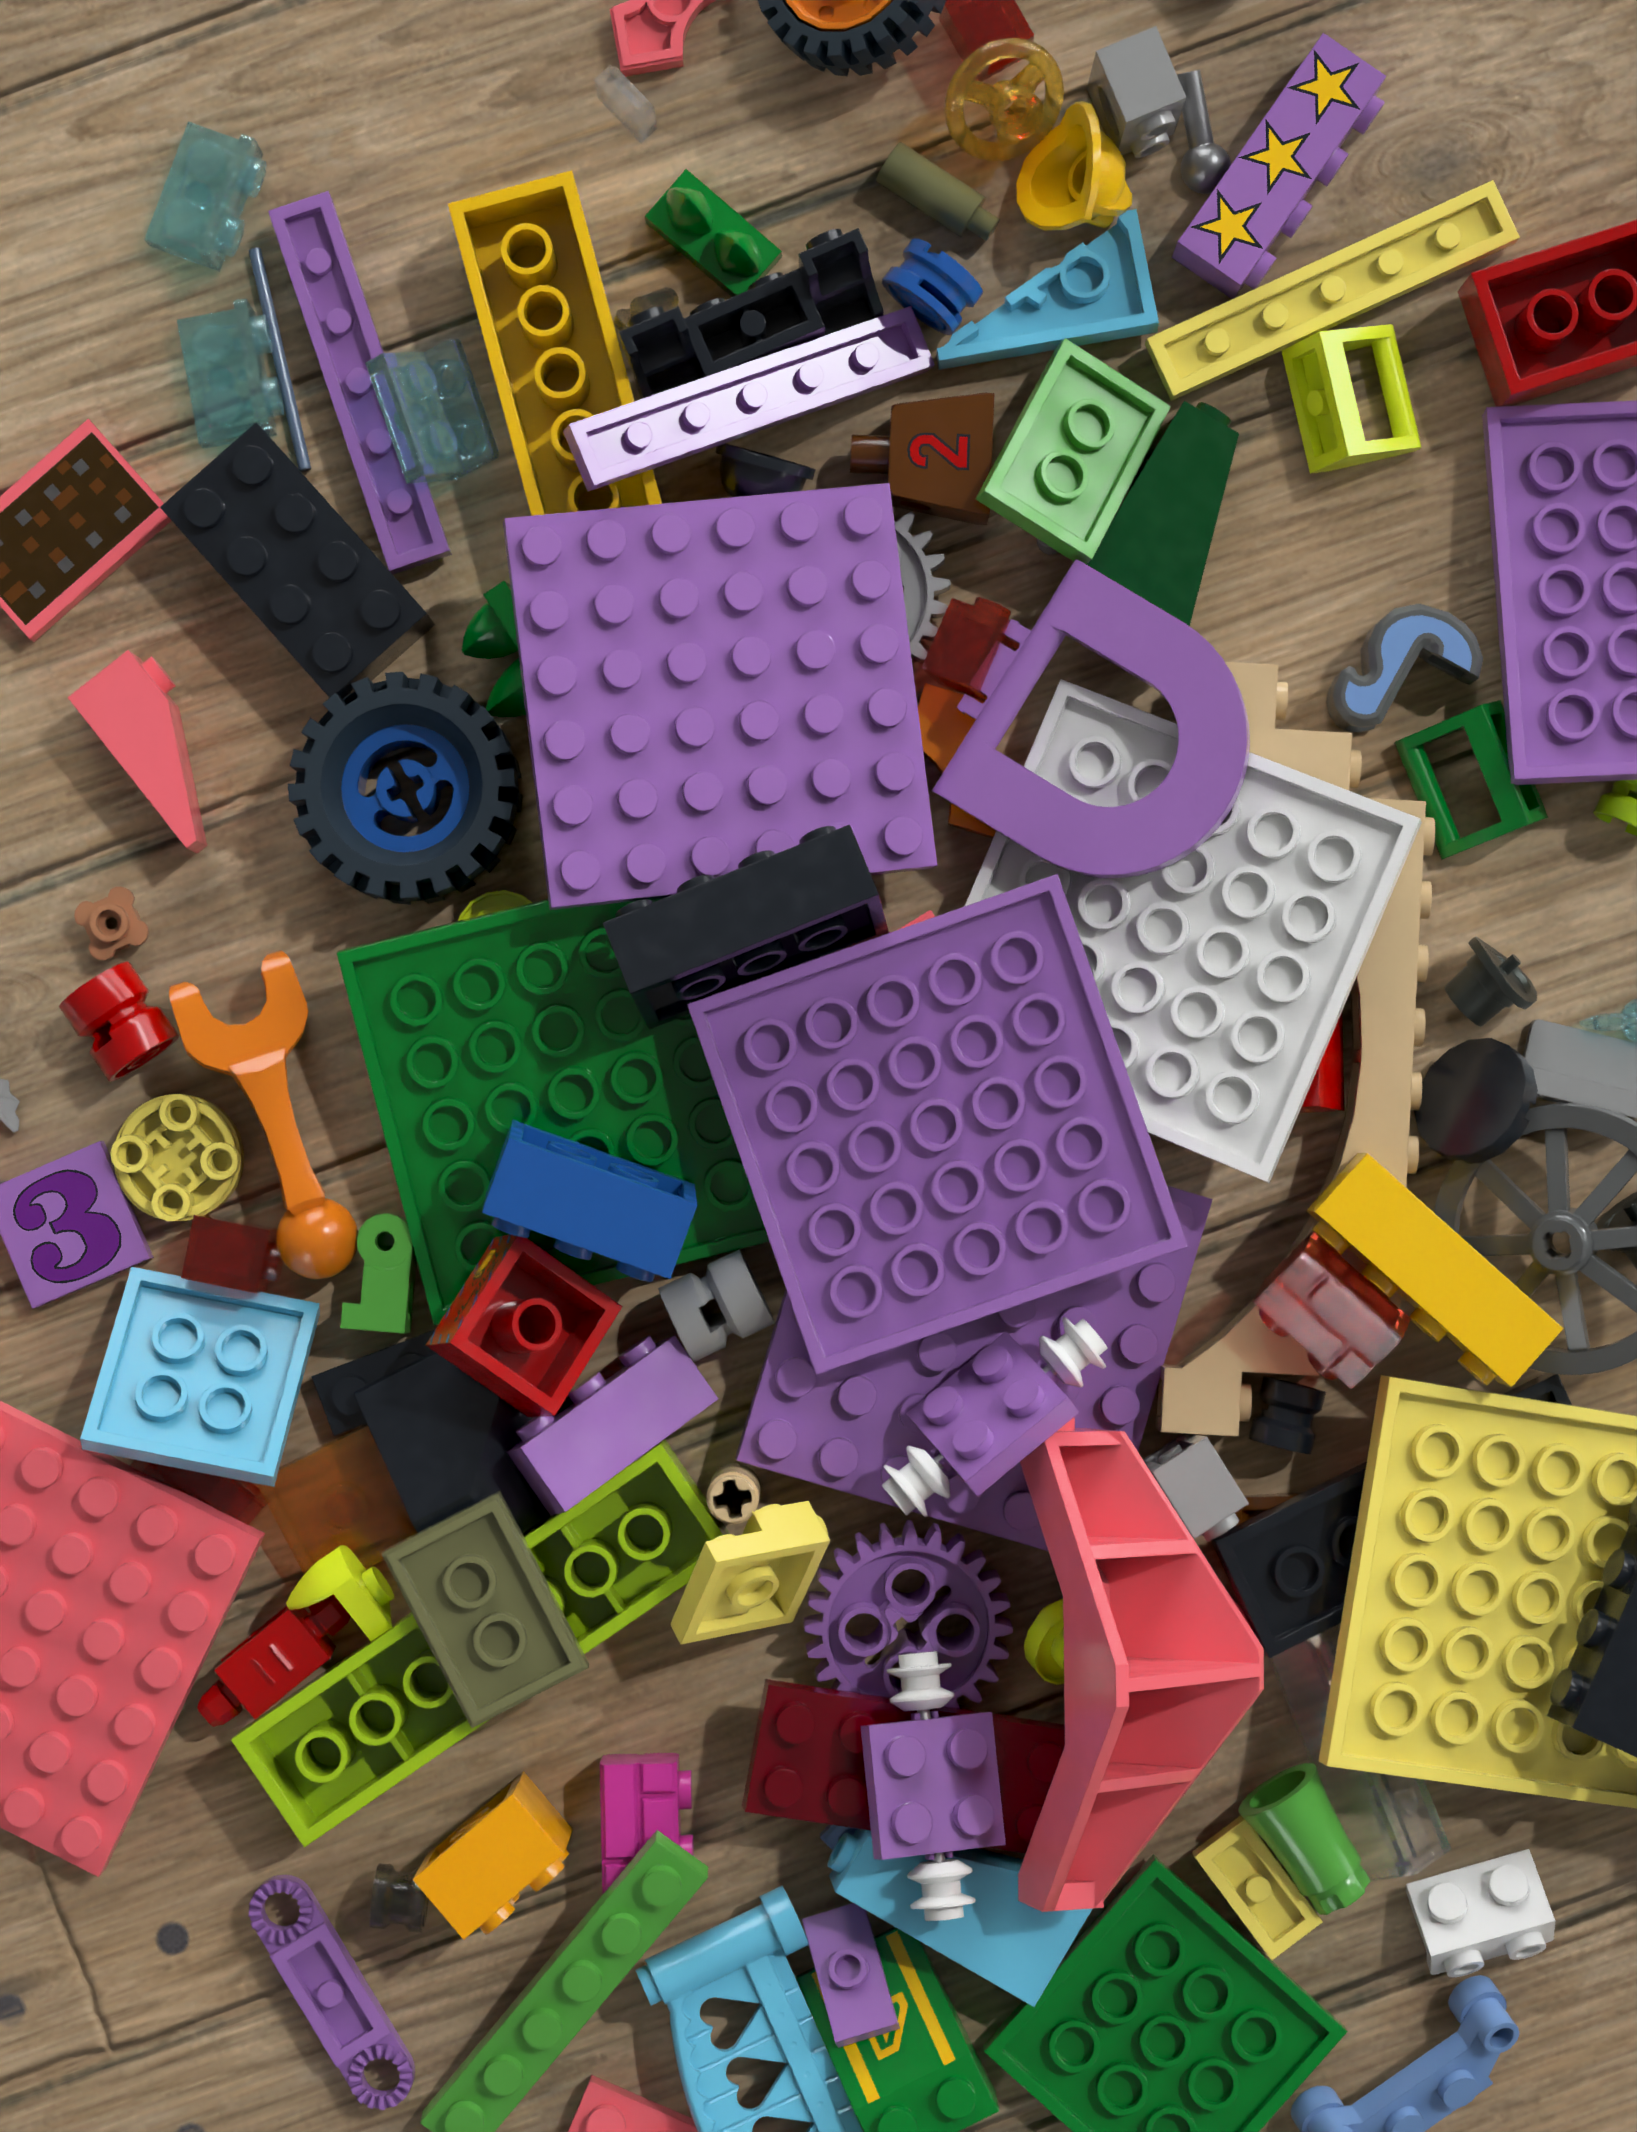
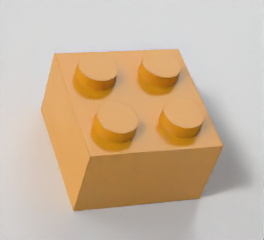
M523 1771L432 1849L424 1858L413 1881L463 1940L478 1927L487 1935L515 1910L513 1904L521 1896L519 1892L528 1884L537 1892L563 1870L565 1865L562 1862L570 1854L566 1847L573 1828Z

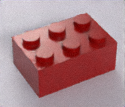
M1637 219L1472 272L1458 290V294L1496 407L1521 404L1637 366Z

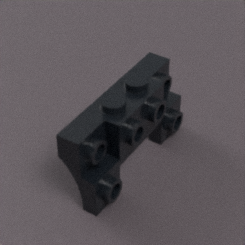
M859 228L845 234L842 233L841 229H832L817 235L807 242V250L798 254V269L784 275L781 272L762 277L748 287V291L727 300L716 298L694 308L690 312V316L686 318L683 317L679 306L664 312L663 307L658 306L644 310L629 319L627 322L629 328L620 331L619 336L622 349L633 371L636 388L641 399L883 316L884 310L872 276L868 248Z

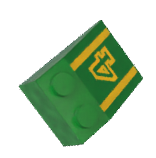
M896 1927L875 1936L900 2029L838 2048L835 2043L815 1967L796 1976L799 1987L864 2132H959L999 2112L996 2090L922 1942Z

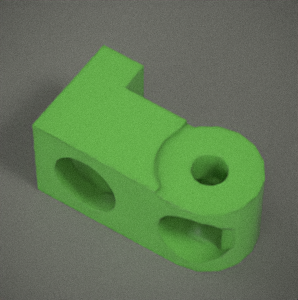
M389 1213L376 1214L364 1222L357 1236L358 1251L364 1260L360 1303H342L340 1328L411 1333L417 1259L408 1224L404 1217Z

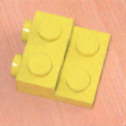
M809 1501L782 1506L779 1504L764 1506L755 1512L752 1511L753 1515L748 1519L742 1535L726 1534L705 1542L670 1624L680 1644L794 1621L830 1543L826 1525L823 1519L816 1515Z

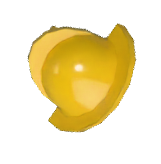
M1081 101L1075 102L1067 108L1060 124L1038 141L1023 162L1016 181L1017 205L1027 223L1044 231L1067 230L1083 223L1107 228L1112 223L1114 216H1120L1132 206V193L1125 181L1126 162L1115 142L1100 130L1098 116L1092 104Z

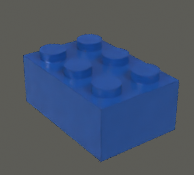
M512 1120L486 1191L482 1213L493 1216L491 1225L503 1232L528 1238L531 1230L555 1238L554 1247L563 1253L580 1259L590 1260L593 1252L617 1260L616 1269L639 1280L652 1282L655 1274L668 1279L671 1278L697 1208L695 1184Z

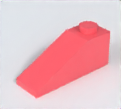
M127 650L67 698L183 845L198 854L207 847L180 710L168 695V692L176 687V685L152 656L145 662H142L139 657Z

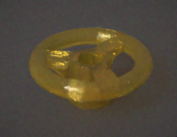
M1022 38L999 39L974 51L956 70L949 83L945 97V120L955 143L971 156L986 161L1010 160L1032 150L1048 135L1059 117L1064 98V83L1060 68L1054 57L1045 48L1035 42ZM1020 58L1030 62L1011 80L998 81L994 85L974 80L985 67L1001 59ZM1044 80L1045 97L1042 104L1041 100L1034 93L1037 86ZM964 100L983 105L989 112L991 124L997 131V142L985 141L972 133L964 118ZM1013 101L1012 105L1009 108L1005 109L1008 106V104Z

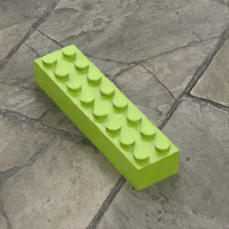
M664 1439L568 1511L549 1516L523 1534L582 1651L586 1654L685 1586L691 1577L705 1542L730 1533L724 1524L711 1514L705 1496ZM412 1612L394 1623L391 1629L373 1641L369 1640L263 1713L256 1720L243 1727L231 1741L305 1848L487 1721L471 1728Z

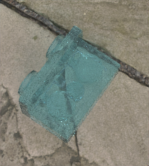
M188 121L144 239L146 243L153 248L220 272L225 256L233 257L240 246L245 222L240 219L247 197L255 198L258 195L265 178L267 163L261 160L263 152L255 138L241 134L238 140Z
M246 298L234 300V309L177 320L198 442L203 449L232 444L256 422L269 437L276 436L277 429L274 416L284 415L283 399L276 376L267 378L263 354L273 352L269 324L265 314L256 316L254 309Z
M447 339L425 352L382 353L365 363L406 484L457 480L499 457L496 441L462 342L459 339Z

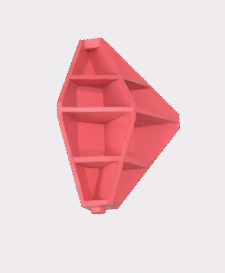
M1073 1417L1020 1461L1063 1595L1065 1747L1018 1873V1901L1041 1912L1104 1908V1900L1264 1690V1648L1253 1633L1243 1610L1228 1594L1126 1432L1075 1428V1417Z

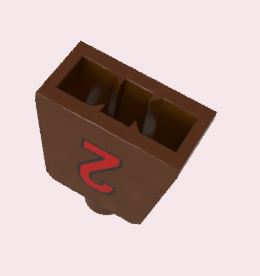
M984 392L892 405L890 436L852 434L850 473L887 474V483H890L892 507L976 525H987L990 508L975 498L992 468L995 393Z

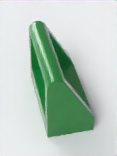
M1501 700L1479 705L1394 742L1417 800L1426 801L1425 817H1431L1435 820V845L1441 860L1548 818L1535 784H1511L1505 713ZM1465 729L1502 822L1460 838L1423 745Z

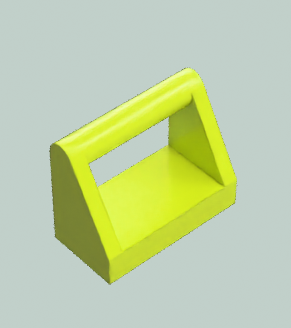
M1392 324L1319 331L1282 350L1310 474L1403 455L1422 448ZM1372 346L1393 438L1365 441L1345 356L1346 351Z

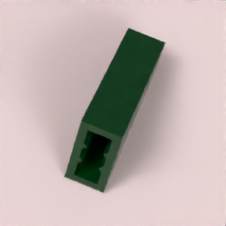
M1184 401L1113 518L1093 559L1086 565L1190 627L1239 433L1229 427L1231 423L1230 418L1217 408L1204 402H1199L1194 407Z

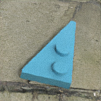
M1137 209L1124 212L1118 217L1116 225L1088 245L1082 242L1069 251L1059 265L1045 268L1005 297L1003 305L976 324L970 321L953 333L947 344L937 348L936 357L939 370L1052 351L1065 338L1075 345L1081 346L1157 333L1159 320Z

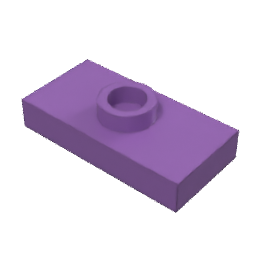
M851 1903L803 1918L802 1922L834 2040L838 2048L900 2029L867 1910Z

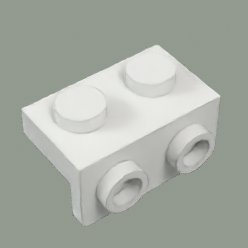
M1529 1849L1406 1884V1893L1427 1952V1964L1431 1975L1446 1972L1448 1977L1469 1975L1480 1970L1484 1966L1485 1960L1506 1954L1512 1960L1525 1959L1545 1950L1546 1943L1554 1939L1555 1918Z

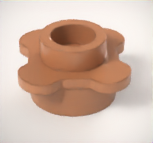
M114 887L110 890L108 897L94 903L83 901L75 910V921L78 925L85 928L91 941L89 952L96 959L109 960L114 956L116 950H122L131 945L140 946L148 938L149 927L145 922L141 921L138 911L133 907L135 897L127 888ZM114 917L117 920V927L110 930L106 926V921Z

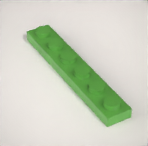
M656 1830L424 2108L420 2124L432 2132H495L707 1880L708 1866Z

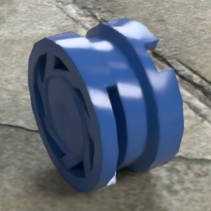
M914 238L903 251L904 262L900 267H891L882 279V284L886 291L903 308L911 306L915 317L940 333L952 335L962 323L960 313L965 307H974L982 296L983 289L978 281L943 251L940 254L927 252L931 247L930 243Z

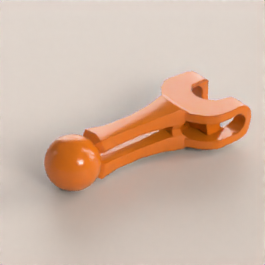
M279 950L267 954L262 961L261 976L265 985L266 1003L260 1015L246 1024L228 1025L213 1018L202 999L200 990L189 982H181L170 986L169 999L187 1055L205 1069L234 1078L250 1102L266 1135L279 1175L283 1205L287 1210L279 1222L276 1233V1244L281 1259L289 1269L300 1276L310 1279H325L343 1271L353 1260L358 1248V1228L353 1216L343 1205L325 1198V1191L310 1165L296 1126L288 1090L286 1058L304 1033L309 1011L290 958L285 952Z

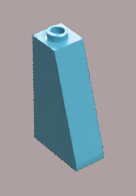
M857 1829L853 1836L847 1832L842 1835L835 1845L827 1864L832 1869L829 1877L835 1893L1035 2007L1092 1909L1041 1912L1018 1901V1873L1023 1859L974 1848L952 1851L953 1857L945 1859H958L972 1868L973 1872L960 1880L961 1892L974 1897L976 1902L963 1905L964 1917L925 1921L924 1909L910 1908V1904L922 1897L921 1883L908 1879L907 1874L919 1863L932 1860H925V1855L886 1860L874 1859L870 1830Z

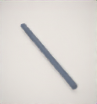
M252 248L249 250V256L298 469L304 472L311 470V464L261 248Z

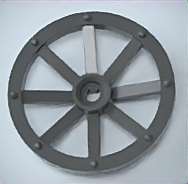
M1556 1103L1530 1108L1525 1116L1529 1123L1522 1135L1545 1129L1548 1213L1546 1214L1490 1159L1483 1163L1467 1164L1463 1160H1455L1441 1185L1434 1213L1459 1234L1463 1202L1476 1176L1531 1231L1529 1234L1461 1237L1482 1256L1531 1255L1534 1261L1515 1283L1529 1298L1532 1297L1549 1274H1554L1556 1278L1568 1349L1548 1346L1529 1368L1560 1375H1584L1611 1370L1637 1359V1331L1614 1343L1590 1348L1577 1271H1581L1637 1313V1285L1596 1256L1598 1250L1637 1246V1225L1598 1229L1594 1222L1637 1173V1122L1609 1109L1585 1104ZM1567 1128L1598 1133L1613 1139L1629 1149L1578 1208H1570ZM1565 1231L1569 1234L1570 1250L1572 1252L1561 1253L1556 1250L1552 1242L1555 1232L1562 1233Z

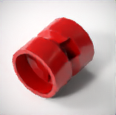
M128 961L117 964L95 976L68 995L59 1006L78 1036L92 1038L94 1042L89 1053L108 1081L111 1082L145 1065L169 1048L179 1038V1034L162 1009L158 1006H147L145 1003L149 990Z

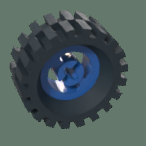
M404 672L385 673L386 680L373 683L366 677L351 683L355 691L343 699L335 693L326 700L323 705L328 709L327 713L318 723L310 717L301 732L308 738L303 750H293L290 767L297 771L296 783L288 784L289 802L297 808L298 817L293 820L298 833L308 841L312 848L309 850L310 853L322 866L330 870L336 878L375 899L382 898L395 904L411 905V901L423 900L429 904L445 900L444 895L455 890L463 893L476 885L473 879L484 870L490 873L501 861L497 855L505 843L511 845L517 831L513 824L516 812H522L523 795L519 791L518 779L522 777L518 761L510 748L511 744L488 711L474 701L469 693L456 685L449 687L444 685L438 677L420 673V679L408 678ZM405 747L424 748L437 754V761L431 767H424L414 760H399L405 774L415 784L423 782L424 786L416 791V796L422 809L431 816L438 808L441 790L446 786H453L451 805L444 818L429 831L415 836H396L387 833L381 828V821L387 815H393L397 819L408 823L419 822L413 809L402 799L394 800V796L398 795L402 789L395 773L390 768L386 767L380 773L376 784V793L371 797L365 796L367 778L375 764L386 754Z

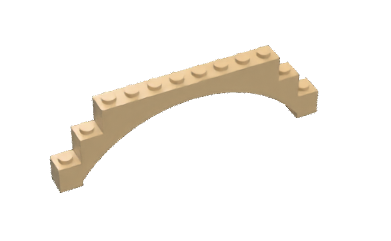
M1225 662L1241 691L1247 710L1250 731V753L1348 791L1349 788L1359 787L1362 756L1361 750L1351 749L1352 733L1275 729L1276 720H1285L1288 706V683L1278 682V665ZM1369 798L1418 817L1422 823L1350 991L1353 1049L1346 1110L1332 1164L1318 1197L1357 1153H1368L1406 1188L1407 1174H1416L1419 1140L1417 1136H1409L1410 1110L1418 1111L1421 1105L1422 1075L1420 1072H1412L1414 1046L1422 1047L1426 1019L1425 1010L1423 1008H1416L1417 983L1426 982L1429 965L1428 946L1419 944L1420 919L1429 918L1432 904V885L1430 881H1422L1423 855H1432L1435 842V820L1431 817H1425L1426 801ZM1309 1215L1287 1255L1253 1299L1216 1335L1176 1365H1161V1374L1157 1385L1155 1428L1160 1432L1239 1436V1421L1249 1422L1252 1407L1251 1384L1241 1383L1242 1372L1319 1376L1320 1362H1329L1332 1351V1326L1329 1323H1322L1323 1311L1400 1316L1401 1302L1408 1301L1398 1292L1388 1299L1376 1290L1360 1274L1367 1265L1348 1248L1340 1256L1328 1247L1311 1230L1318 1221Z

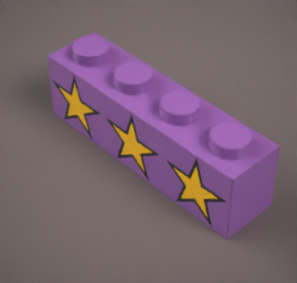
M1323 33L1180 237L1171 258L1231 299L1236 298L1245 284L1252 289H1256L1277 259L1268 252L1281 232L1292 238L1313 206L1305 201L1304 198L1317 180L1327 187L1347 159L1349 154L1340 147L1352 129L1363 135L1383 107L1385 102L1376 95L1386 75Z

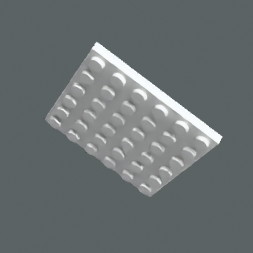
M1060 679L1024 767L1082 802L1102 807L1127 805L1150 794L1168 775L1178 749V726L1176 723ZM1249 752L1244 782L1229 814L1207 841L1178 862L1148 874L1128 878L1089 877L1059 868L996 831L965 906L1058 874L1148 1133L1270 1183L1422 822L1418 817Z

